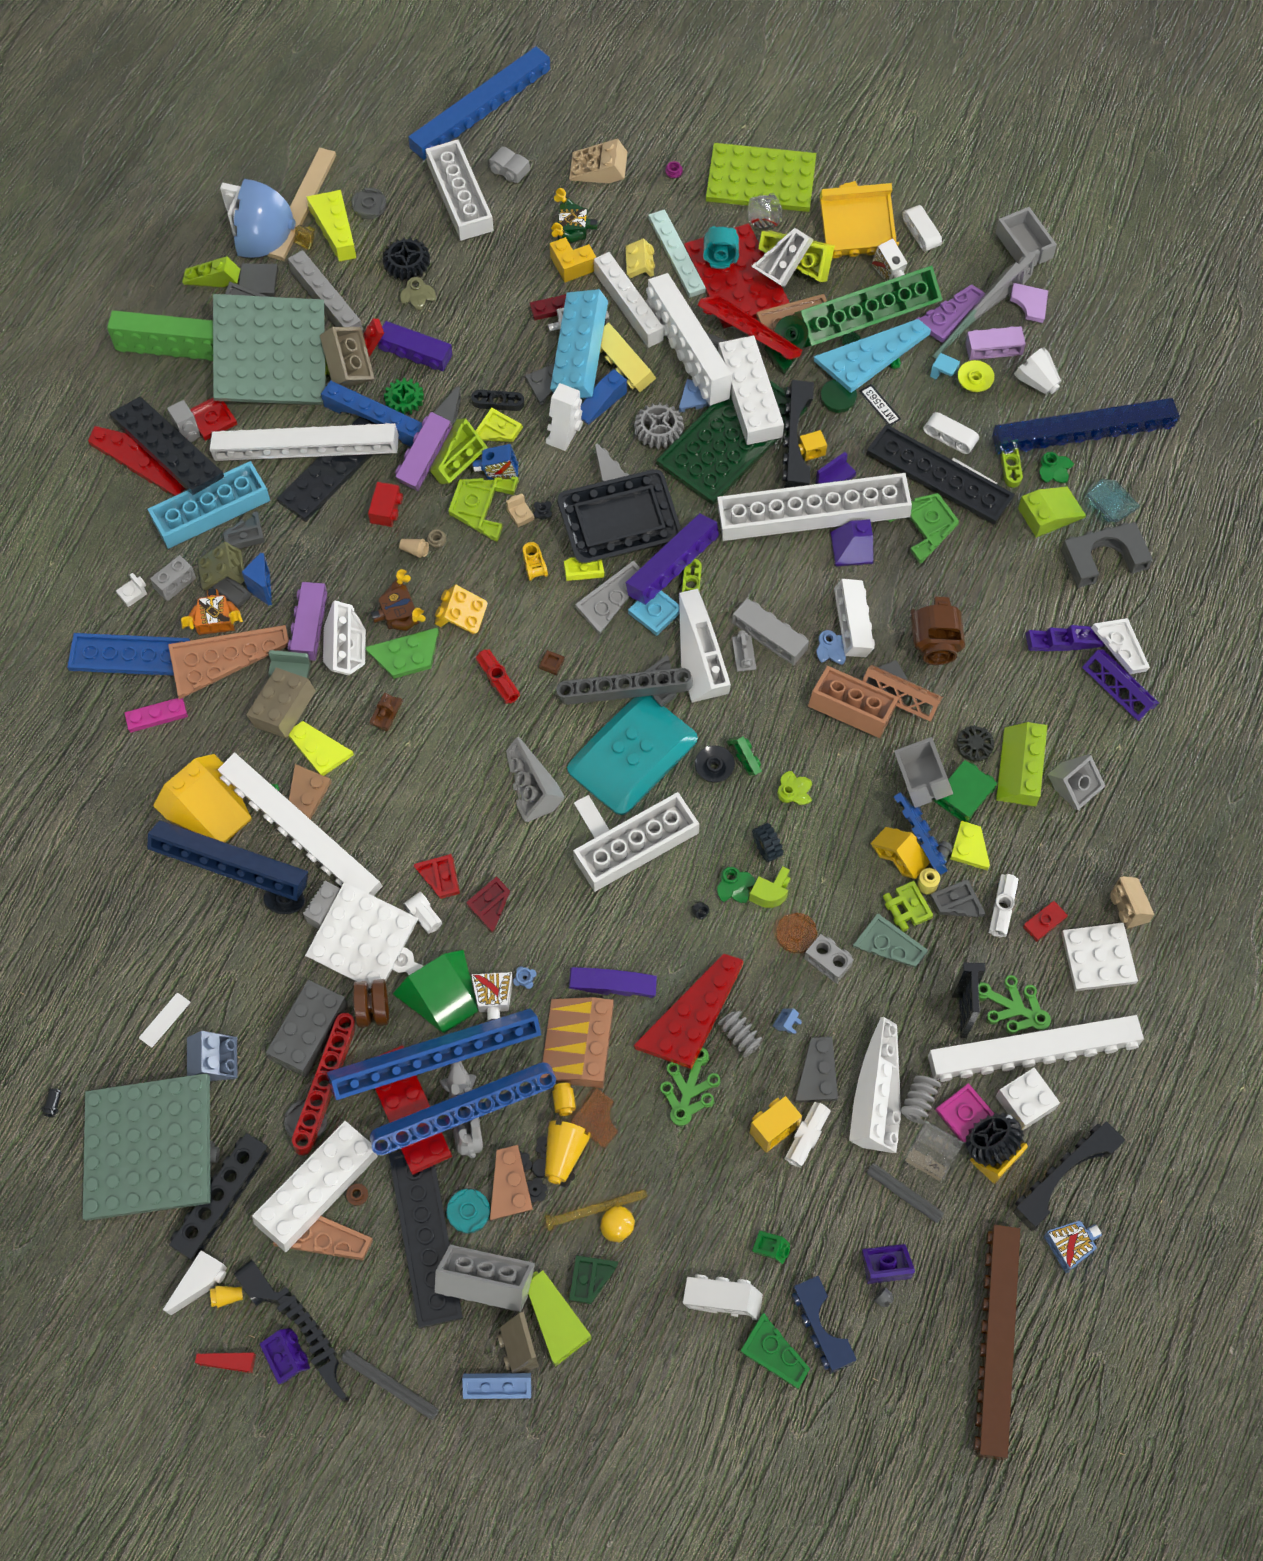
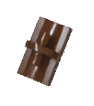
M384 692L370 720V725L388 731L403 702L402 698L393 697Z

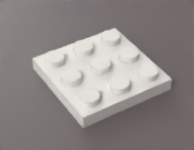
M1124 923L1062 931L1061 934L1075 991L1130 985L1138 982Z

